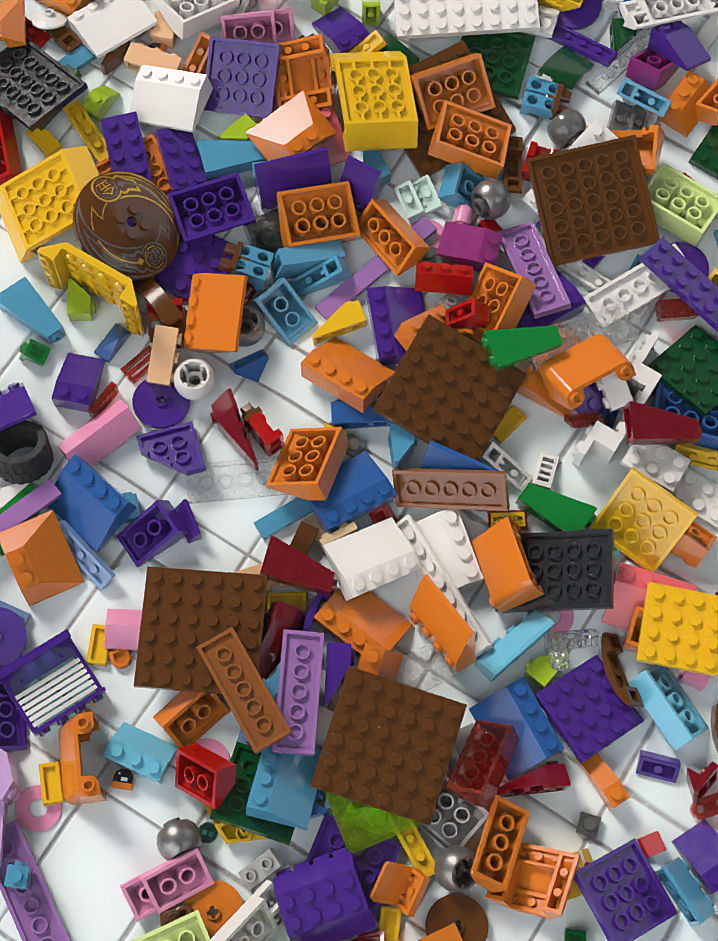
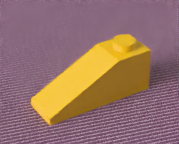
M359 300L344 303L312 335L313 345L366 327L367 319Z

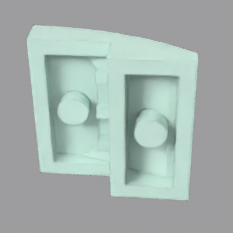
M428 174L413 182L409 180L394 187L408 220L443 208Z

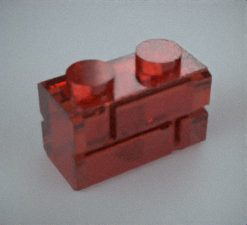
M681 298L659 300L655 304L657 322L690 320L699 316Z

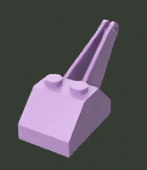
M0 749V867L3 863L8 806L13 801L16 802L18 800L22 787L16 759Z

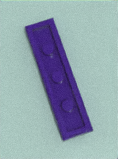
M558 23L554 28L552 38H547L605 67H609L618 56L617 51Z

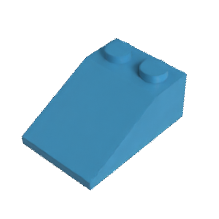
M278 278L251 300V303L262 314L263 318L289 346L318 323L285 278Z

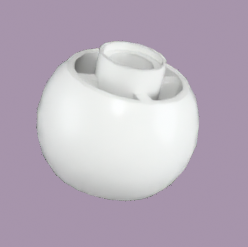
M189 359L182 362L175 370L174 385L182 397L189 400H200L212 392L215 385V374L207 362L200 359ZM205 375L207 376L206 381L203 380ZM194 380L200 382L198 385H191V382Z

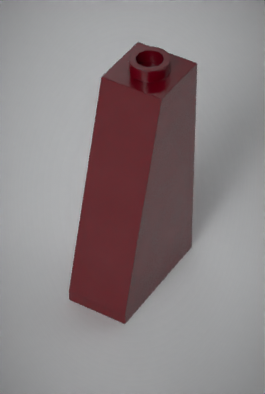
M629 401L623 407L627 445L695 444L701 439L702 428L699 426V420L634 401Z
M270 537L260 575H268V580L326 596H330L331 591L336 590L338 580L335 579V572L277 537Z

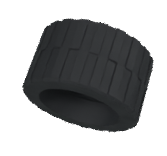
M24 420L0 431V478L11 484L24 485L26 483H33V481L41 479V477L48 473L54 462V454L47 433L40 424ZM20 448H34L30 453L24 456L8 457L11 453Z

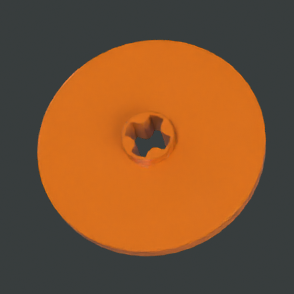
M213 880L214 884L190 896L183 902V905L192 907L194 911L199 910L210 938L244 904L240 894L234 887L218 880ZM211 907L219 910L215 919L207 915V912L211 911ZM186 910L182 911V917L186 915Z

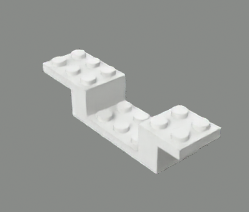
M653 330L651 335L647 334L641 346L633 355L631 363L635 369L636 376L626 380L631 395L635 397L633 401L644 405L662 376L643 364L661 334L656 330ZM624 416L615 430L599 421H596L594 426L590 424L584 437L579 441L572 454L575 457L572 464L579 467L588 452L608 464L626 435Z
M664 444L630 446L620 463L622 466L629 470L633 467L697 512V519L718 530V485L688 469L687 466L691 460Z

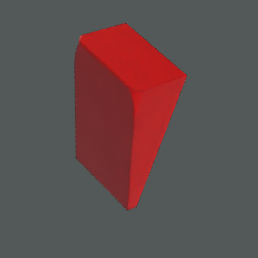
M25 16L26 38L39 48H42L51 37L42 29L33 26L32 21Z

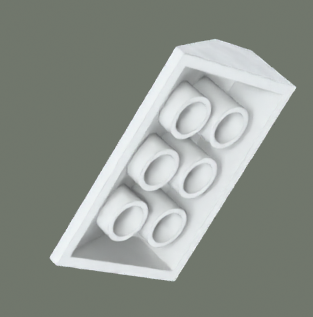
M96 0L67 17L72 31L98 59L158 24L157 19L143 0Z
M153 0L171 30L182 40L220 24V16L235 14L240 6V0Z
M142 65L135 80L130 112H137L140 124L194 132L213 87L205 74Z
M446 509L416 522L459 591L482 584L484 578L458 509ZM421 569L415 571L419 584L424 576Z
M392 517L322 546L331 568L335 572V577L346 601L422 568L414 549Z

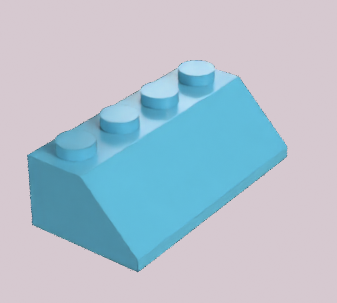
M539 611L527 612L520 619L522 622L518 626L513 624L506 631L507 635L503 639L498 637L492 643V648L488 652L485 650L476 657L478 660L475 666L490 682H493L550 632L555 623Z
M654 665L628 682L631 687L638 689L644 709L649 712L655 725L662 731L667 743L674 750H677L709 729L668 667Z

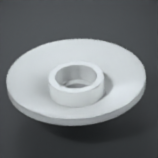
M45 9L43 12L34 15L31 21L32 25L39 29H56L64 26L68 19L61 12Z

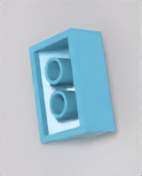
M123 722L111 738L103 757L161 785L179 747Z

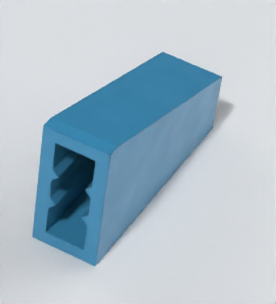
M196 141L207 181L237 172L252 170V162L267 161L252 141Z
M341 240L278 249L269 267L273 281L275 282L278 278H285L286 280L296 278L334 255L345 259L346 250L342 246Z
M26 277L0 292V308L47 343L58 342L64 337L66 333L63 326Z

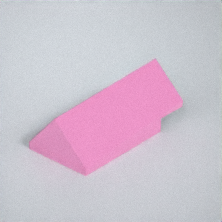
M292 8L220 16L223 38L275 44L295 40Z
M118 399L57 446L68 461L76 454L93 467L126 444L127 439L139 432L142 427L130 408Z
M107 609L104 649L138 651L142 610Z
M195 847L119 886L138 922L154 912H157V914L162 913L214 884V881L198 848Z

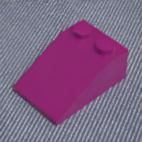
M647 47L630 57L625 77L652 91H656L668 82L679 66Z
M446 221L436 255L459 265L472 266L474 271L480 273L485 262L495 266L503 235L487 228Z

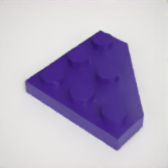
M192 421L136 436L141 456L186 476L207 471Z

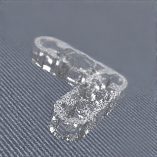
M596 629L549 632L544 635V647L550 665L557 671H564L569 668L570 657L567 649L595 647L601 644V632Z

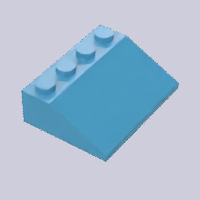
M272 745L261 753L246 806V815L307 830L317 789L310 787L321 749L315 747L314 756L274 753L272 752Z

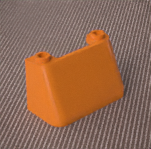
M649 125V130L646 127H643L642 130H610L618 138L636 135L645 176H653V173L657 172L664 141V131L659 125Z
M595 334L546 360L540 368L549 398L570 411L583 403L585 399L583 388L612 372H615L617 378L623 381L636 376L632 363L602 334Z
M510 516L499 520L472 540L471 545L475 556H477L491 596L489 598L490 605L500 613L544 595L542 586H536V576L531 571L523 549L520 526Z
M93 711L74 716L62 724L58 730L63 796L65 801L71 805L106 801V791L100 789L97 778L91 775L83 776L80 742L91 741V734L95 730L100 729L99 719Z

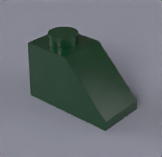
M612 18L609 27L610 48L617 51L618 55L631 44L633 37H636L637 30L623 26L624 18Z

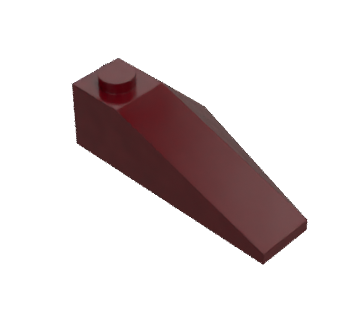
M229 388L211 405L213 412L210 413L211 421L213 424H217L219 431L255 471H258L259 467L250 439L247 438L245 425L241 421L231 388Z
M282 601L271 602L264 621L259 675L262 679H267L281 661L284 629L302 631L306 616L298 608Z
M558 761L546 762V765L485 793L484 797L486 799H493L494 795L503 798L565 791L571 786L565 764H559Z

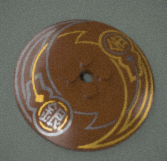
M128 171L106 172L89 181L80 191L75 201L73 228L82 251L129 277L132 281L145 280L158 275L175 258L180 244L179 226L169 198L149 179ZM127 219H132L135 223V226H129L127 223Z

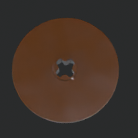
M450 894L438 899L429 909L425 921L427 936L459 920L462 930H459L463 941L486 940L488 934L487 916L481 905L473 898L463 894Z

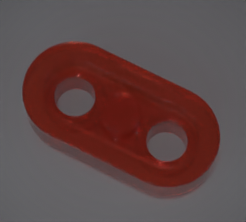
M718 792L703 797L697 805L692 802L690 805L691 815L698 820L718 815V806L716 805ZM698 806H701L703 808L702 813H699L697 811Z

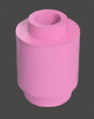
M467 204L456 206L452 222L471 225L473 209Z

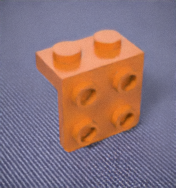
M387 861L382 867L370 894V899L375 902L395 905L407 916L414 917L430 882V878L417 867Z

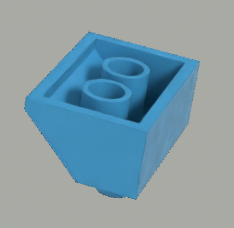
M677 857L655 871V873L690 926L700 925L716 912L713 908L714 903L708 895L705 896L702 892V885L696 877L693 878L690 874V867L687 862Z

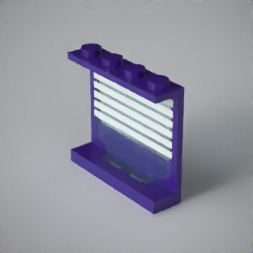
M68 629L0 669L1 684L35 737L38 735L43 737L51 731L50 727L58 724V726L64 724L69 720L68 716L74 712L76 715L87 709L85 705L90 702L94 704L104 698L103 694L106 692L105 687L100 685L72 641Z

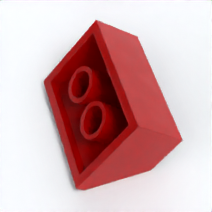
M417 261L414 291L471 296L473 267Z
M198 743L178 748L175 787L214 810L218 809L235 785L236 764Z

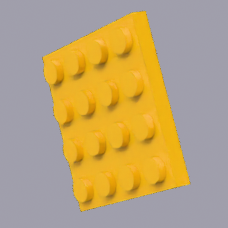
M633 467L589 529H613L614 547L645 570L655 572L697 517L698 513Z
M648 582L636 661L716 677L718 675V595Z

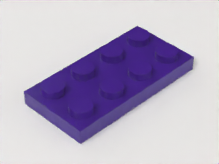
M169 128L156 129L155 137L171 191L175 192L207 182L193 132Z

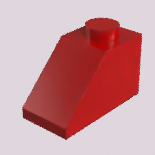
M475 297L446 310L445 324L451 328L476 329L489 323V305Z

